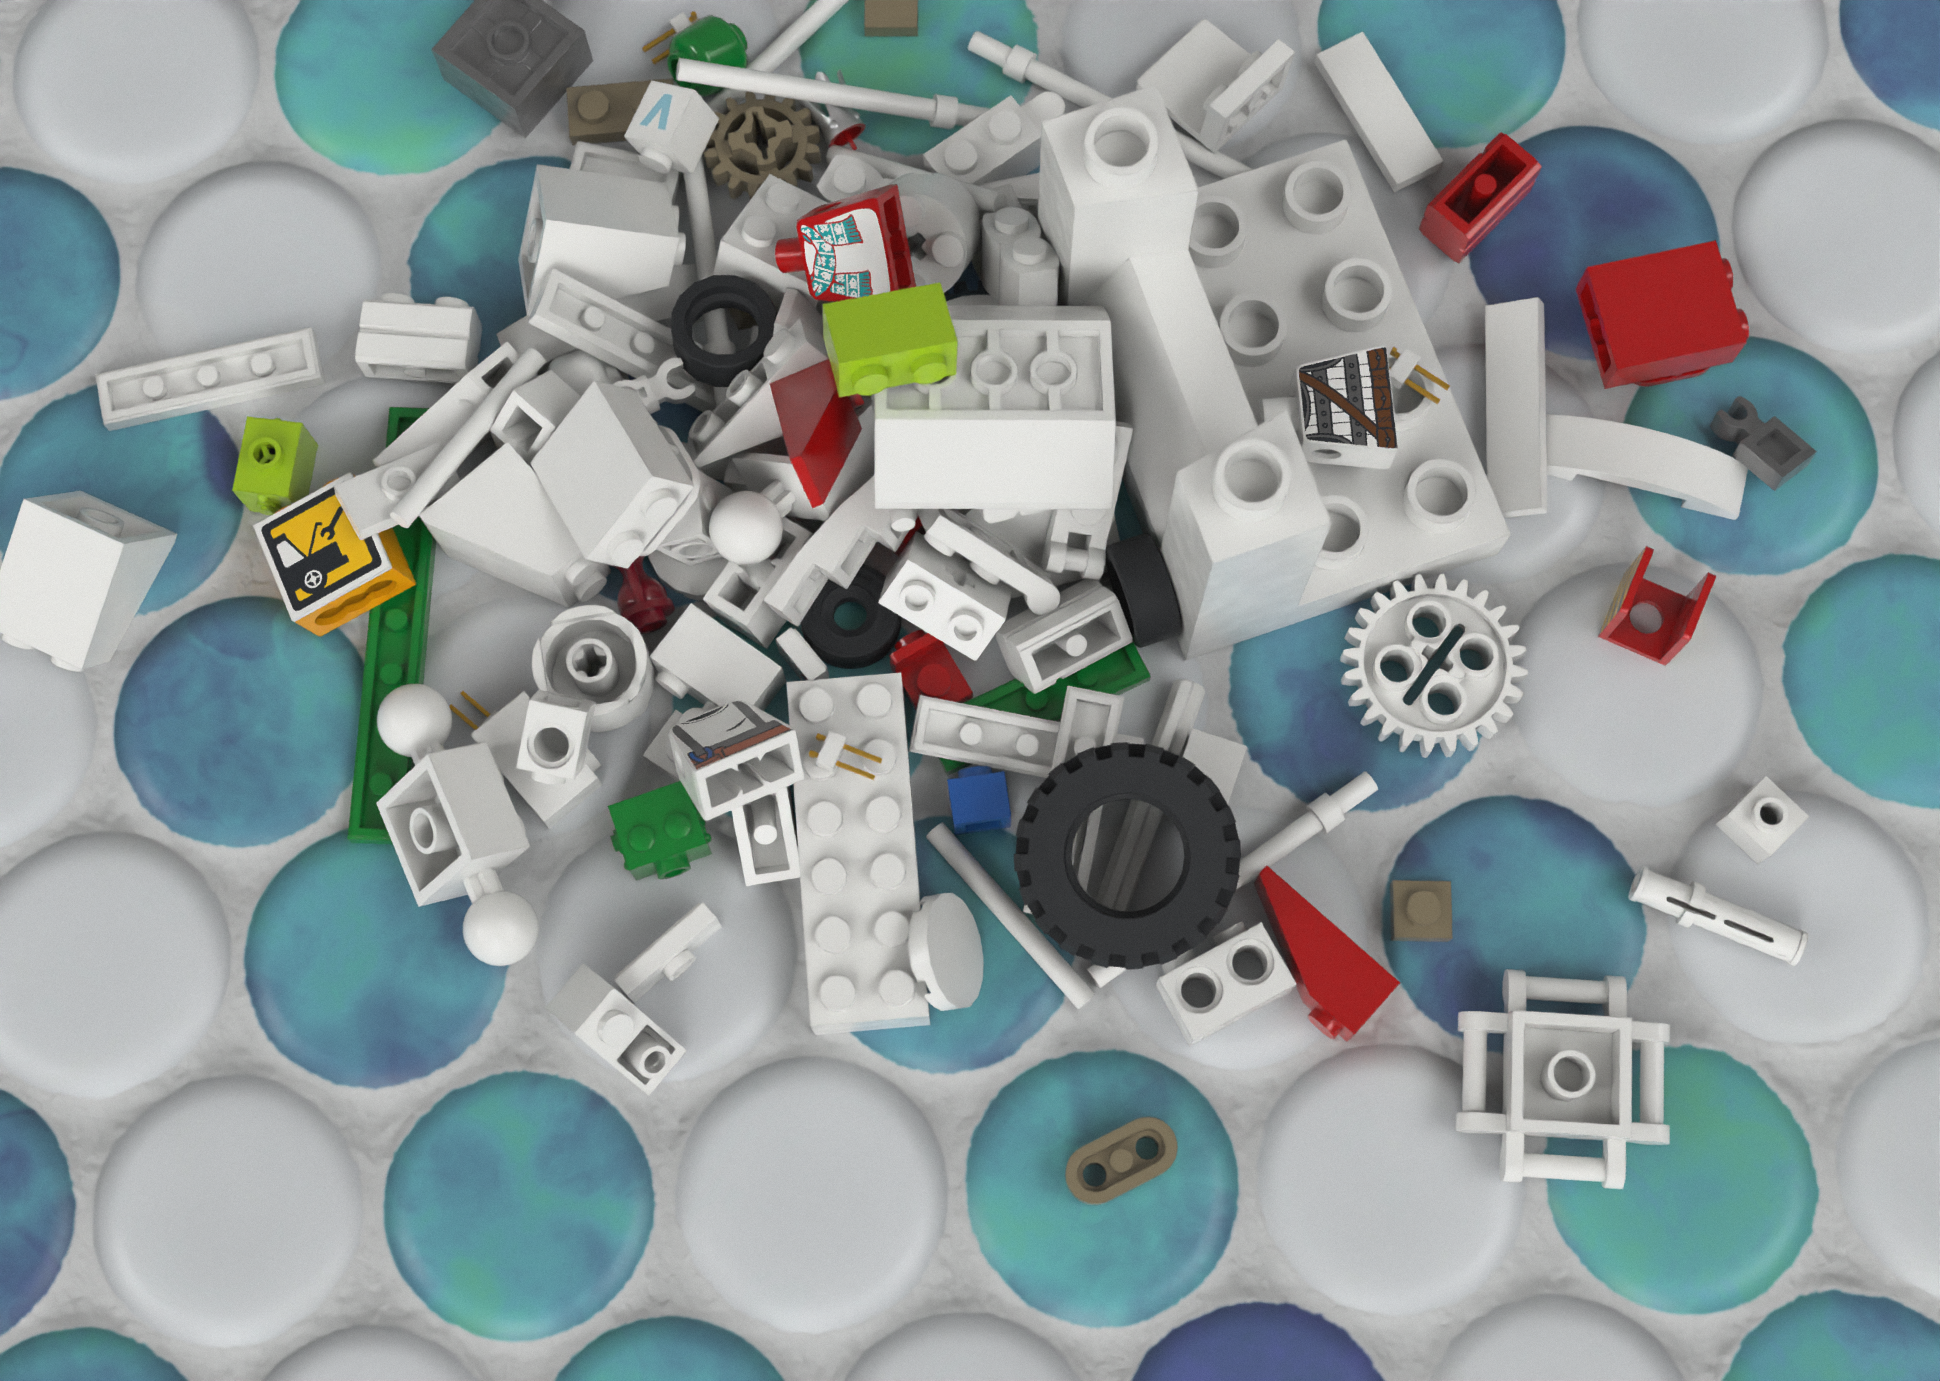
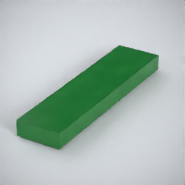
M1134 642L1064 679L1058 678L1055 684L1036 694L1031 692L1024 686L1023 682L1021 683L1016 678L963 704L1060 722L1067 686L1121 695L1150 681L1151 675ZM939 758L947 776L972 765L971 763Z

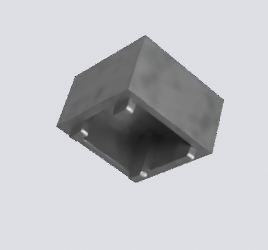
M474 0L431 49L442 77L446 82L525 139L567 92L566 87H571L593 62L585 31L542 0Z

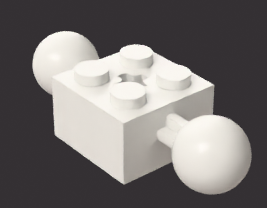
M862 395L865 405L856 408L862 431L823 505L812 508L789 459L784 436L738 452L732 457L749 491H739L726 496L716 505L709 521L710 538L716 550L724 558L742 565L756 564L767 559L775 552L783 534L782 518L784 516L822 520L825 522L843 502L875 475V418L871 395Z
M423 684L400 686L390 692L382 701L378 710L377 726L384 743L394 752L412 757L415 766L376 804L418 907L469 895L472 905L469 907L463 921V937L470 952L480 961L494 966H506L517 963L533 949L538 938L539 923L536 912L531 904L516 893L504 891L497 876L530 847L524 823L520 816L517 815L504 785L503 773L498 764L495 763L487 742L445 750L443 744L451 731L452 714L447 701L438 691Z

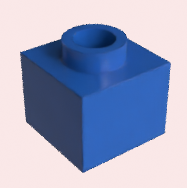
M975 766L958 771V778L947 779L954 835L1011 827V811L1005 771L992 773L990 766Z

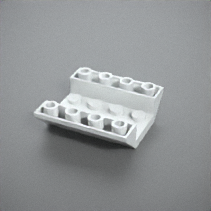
M947 305L958 340L956 375L944 377L931 384H919L916 382L885 388L883 391L875 394V509L1113 508L1116 417L1111 320L1104 306Z

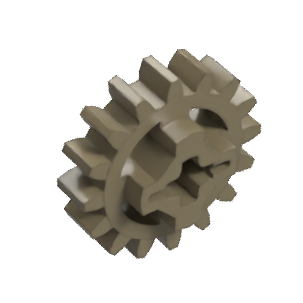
M746 91V102L740 105L731 97L726 99L727 115L714 112L719 120L706 145V148L709 149L704 152L707 168H714L712 175L717 187L728 183L730 198L735 200L745 191L748 192L749 199L751 200L769 174L797 188L798 179L812 182L814 175L810 164H817L821 161L820 147L816 145L820 143L818 126H811V111L808 108L796 112L795 99L784 98L780 103L776 101L773 95L765 94L764 99H756L754 92ZM758 135H761L763 143L767 144L768 159H763L761 150H758Z

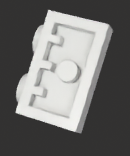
M1202 19L1137 80L1136 90L1157 84L1169 117L1215 154L1283 88L1295 51L1278 39L1263 54L1257 50L1250 55L1210 21Z

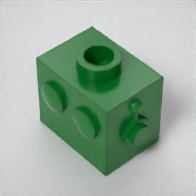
M681 781L608 806L615 830H613L614 835L610 836L616 852L620 851L621 855L623 854L625 860L623 866L627 871H630L636 881L657 874L658 879L661 880L681 875L691 869L690 862L712 855L709 846L712 837L706 831L705 820L701 817Z

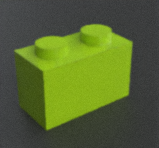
M940 282L823 304L824 342L839 397L854 394L873 395L883 391L885 388L916 382L919 384H931L944 377L956 375L958 340Z

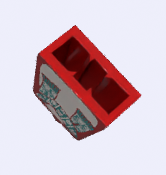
M897 184L887 185L816 207L797 219L796 229L798 237L779 239L776 243L775 258L779 270L782 273L805 271L809 294L815 300L837 302L916 287Z

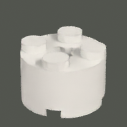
M916 172L904 174L889 185H898L916 287L940 282L943 293H945L958 281L980 246L981 235L978 220L980 214L978 206L968 190L947 175L933 173L932 175L915 174ZM917 232L923 235L924 239L918 236Z
M583 605L560 613L550 622L552 625L545 631L541 639L538 638L532 653V672L539 690L595 701L590 732L615 730L640 717L646 711L654 689L655 667L650 659L651 654L641 633L629 620L604 606ZM601 662L603 667L599 669L598 675L588 677L587 674L592 669L591 663Z

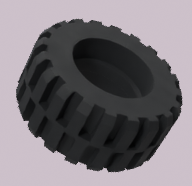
M1129 742L1111 743V745L1097 748L1092 747L1077 753V756L1065 763L1059 764L1048 773L1049 776L1038 788H1035L1028 799V805L1023 817L1019 819L1015 835L1017 836L1016 854H1014V870L1017 871L1021 897L1036 919L1035 923L1044 934L1052 937L1060 945L1059 947L1073 956L1077 955L1090 961V964L1108 968V966L1126 968V970L1144 969V967L1165 964L1177 959L1178 956L1190 949H1194L1203 942L1228 911V906L1233 894L1236 892L1240 877L1241 844L1236 828V820L1220 789L1211 778L1207 777L1194 763L1181 755H1176L1162 747L1150 744H1132ZM1117 800H1138L1157 807L1174 823L1183 844V868L1176 885L1163 900L1143 910L1119 911L1099 904L1084 891L1073 868L1072 847L1079 827L1094 810Z

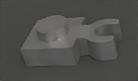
M1741 396L1734 400L1727 413L1722 409L1719 410L1710 424V428L1718 437L1738 444L1733 456L1774 491L1807 467L1817 452L1777 417H1772L1766 423L1758 418L1755 406Z

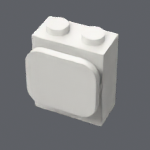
M596 380L591 383L530 462L584 558L624 568H629L639 556H648L657 549L693 505L700 490L699 471L676 433L670 428L656 425L637 392Z

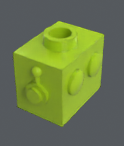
M247 416L232 491L249 511L271 516L279 509L309 495L318 444L303 423L283 421L280 418L266 419Z

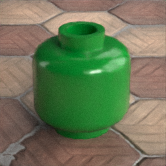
M713 15L700 18L675 34L672 38L667 58L669 72L680 87L694 89L699 95L705 97L716 94L724 88L676 80L679 58L747 68L746 50L748 44L746 37L738 26L733 23H727L722 18Z

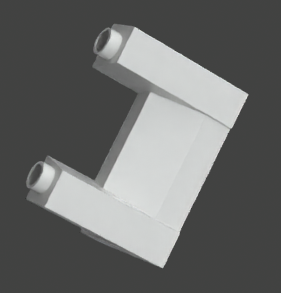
M1157 84L1042 121L1038 222L1041 227V239L1048 242L1059 257L1057 306H1104L1111 320L1116 421L1129 423L1133 428L1122 479L1142 532L1152 537L1167 570L1181 621V632L1176 637L1185 660L1371 598L1376 592L1383 594L1390 591L1394 581L1398 580L1403 586L1412 584L1416 575L1421 574L1423 579H1427L1499 554L1510 536V531L1450 387L1448 390H1445L1413 370L1408 379L1441 399L1437 405L1406 384L1400 390L1391 384L1398 452L1389 469L1307 462L1287 410L1262 424L1260 422L1261 399L1291 397L1290 383L1295 367L1304 363L1372 347L1387 346L1390 368H1392L1397 360L1390 355L1392 348H1397V352L1400 354L1407 348L1421 357L1417 365L1448 384L1347 139L1197 187Z

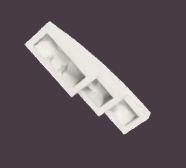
M875 475L843 502L804 544L763 601L780 617L798 627L828 579L847 589L876 542L895 552L897 551L909 530L904 532L895 531L892 528L889 509H875ZM913 509L915 521L918 517V509Z

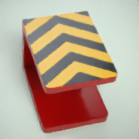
M1645 546L1624 573L1598 637L1666 666L1691 640L1715 582L1716 575L1708 572L1687 596L1679 594L1643 578L1654 552V549ZM1647 603L1657 608L1662 618L1660 628L1653 633L1638 631L1630 620V612L1634 606Z

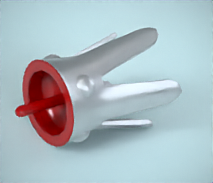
M840 69L837 73L840 84L845 85L843 74ZM818 72L815 75V80L830 82L823 72ZM795 99L802 109L808 108L811 111V118L821 128L824 140L828 143L829 148L833 145L842 147L849 143L852 150L857 149L853 140L861 135L866 127L860 119L858 112L854 111L853 108L825 104L830 115L827 117L812 102Z

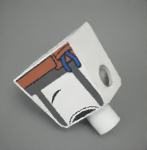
M733 700L707 712L702 708H691L681 716L679 723L673 725L668 732L679 779L705 821L804 779L795 729L744 700Z

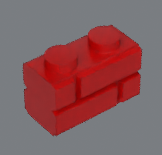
M1500 132L1485 147L1483 153H1479L1427 205L1418 229L1449 258L1460 263L1531 192L1542 166L1538 160L1506 133Z

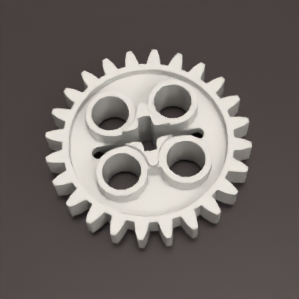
M1419 574L1412 581L1410 592H1407L1398 580L1394 581L1390 588L1391 601L1383 594L1376 592L1370 601L1374 612L1360 608L1356 614L1355 620L1363 629L1349 628L1344 639L1357 647L1343 650L1340 656V662L1355 667L1344 673L1341 679V684L1358 686V690L1351 695L1348 704L1349 706L1366 704L1368 710L1360 722L1363 726L1371 724L1376 720L1383 724L1378 736L1379 741L1382 742L1387 739L1393 732L1400 735V752H1404L1412 740L1419 742L1420 752L1424 758H1427L1431 753L1435 743L1440 744L1446 757H1451L1456 750L1458 739L1468 751H1472L1478 745L1476 731L1485 738L1492 739L1498 732L1493 719L1507 723L1514 713L1505 703H1518L1523 697L1524 693L1516 686L1510 684L1521 682L1528 675L1527 669L1513 665V662L1521 659L1526 653V647L1509 645V641L1515 636L1519 627L1518 625L1501 627L1498 621L1507 608L1502 605L1488 611L1484 607L1489 594L1487 590L1479 593L1474 599L1468 597V580L1463 579L1455 591L1447 590L1445 575L1440 574L1433 588H1427L1424 579ZM1426 617L1432 620L1438 627L1439 636L1427 638L1419 635L1412 624L1413 619ZM1456 626L1461 627L1463 635L1451 649L1440 668L1433 674L1414 703L1406 705L1403 702V697L1418 679L1426 664L1431 661L1453 628ZM1471 649L1479 652L1485 660L1486 669L1479 671L1467 668L1461 661L1460 651ZM1385 661L1400 663L1407 672V680L1402 682L1388 680L1382 674L1380 664ZM1441 693L1447 696L1453 703L1454 713L1440 715L1434 712L1429 706L1428 695Z

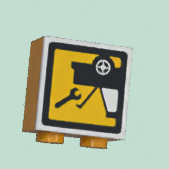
M351 472L329 481L322 488L291 505L279 509L270 517L253 525L291 620L319 637L416 585L392 527L359 540L335 496L334 485L356 477Z

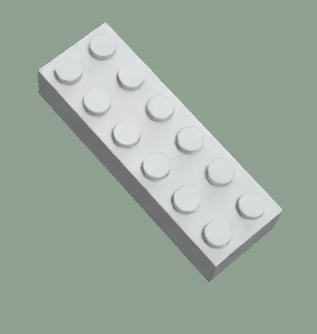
M901 673L786 682L789 725L796 731L804 779L794 783L810 1026L815 1035L930 1025L929 1002L924 997V994L928 993L926 981L917 982L916 976L911 969L908 950L909 923L913 912L921 911V905L919 904L920 889ZM829 730L847 737V745L882 758L880 764L843 750L839 759L840 762L875 775L874 781L836 766L834 772L817 766V758L809 757L810 750L820 753L824 741L816 740L817 733L827 736Z

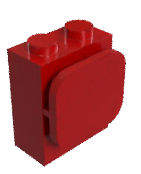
M1716 240L1586 268L1575 290L1604 389L1632 383L1638 386L1649 387L1688 379L1704 374L1710 367L1734 361L1747 343L1749 325L1745 312L1741 308L1737 309L1731 291L1733 288L1732 268L1726 258H1721Z

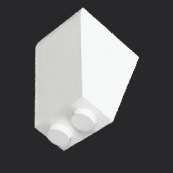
M537 164L518 259L527 317H530L545 277L553 268L612 299L669 286L673 266L682 265L685 255L686 238L684 233L678 232L679 208L671 203L667 183Z
M508 442L419 515L440 548L449 558L568 608L578 600L586 602L597 595L607 582L605 577L611 573L608 564L584 558L538 476Z
M83 491L23 499L0 569V633H3L1 639L18 648H36L52 656L51 662L70 671L82 672L85 668L110 662L171 551L177 533Z

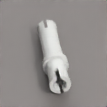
M1643 865L1636 873L1629 891V900L1640 902L1675 916V921L1679 925L1687 928L1692 924L1732 939L1737 943L1777 957L1793 966L1798 963L1803 955L1808 941V933L1805 930H1798L1753 910L1706 893V887L1692 881L1687 885L1651 871Z

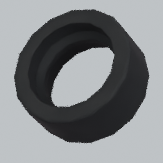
M713 275L694 282L679 296L671 312V334L674 352L677 358H681L683 369L697 381L714 387H729L730 383L740 372L744 370L751 371L764 357V350L773 337L777 311L769 295L753 281L736 275ZM718 308H734L748 313L755 319L758 325V336L749 347L734 354H713L702 350L695 344L692 338V326L705 313Z
M1143 533L1107 545L1105 560L1113 592L1121 605L1134 644L1142 648L1180 635L1181 621L1176 598L1164 562L1152 537L1147 533Z

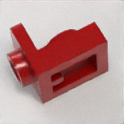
M923 629L906 635L895 644L894 648L896 651L889 655L891 670L893 673H901L903 690L915 710L917 709L919 695L964 703L973 698L971 688L943 641L929 633L926 634Z

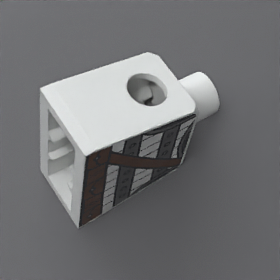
M1387 346L1372 347L1301 364L1295 367L1290 383L1291 397L1265 398L1260 400L1261 424L1287 410L1307 462L1389 469L1398 452Z

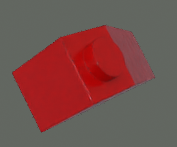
M829 359L770 383L789 459L812 508L824 504L862 431L856 408L865 405L862 395L859 394L839 397Z
M1266 865L1257 876L1254 886L1289 971L1296 982V988L1301 1000L1311 1010L1307 1017L1327 1037L1335 1039L1337 1035H1340L1347 1042L1359 1031L1400 982Z

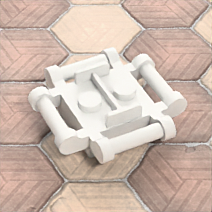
M1506 969L1502 986L1504 1013L1458 1012V1031L1464 1032L1462 1112L1456 1113V1131L1463 1133L1502 1134L1499 1171L1501 1181L1520 1183L1522 1177L1595 1181L1601 1182L1603 1188L1622 1189L1626 1176V1142L1647 1145L1670 1144V1126L1664 1125V1044H1670V1025L1632 1021V1018H1627L1626 979L1623 976L1605 975L1603 981L1533 977L1526 976L1525 970ZM1526 999L1602 1004L1604 1016L1526 1011ZM1487 1033L1504 1034L1502 1114L1486 1113ZM1632 1042L1640 1044V1123L1632 1122ZM1524 1136L1602 1140L1603 1154L1601 1158L1524 1153Z

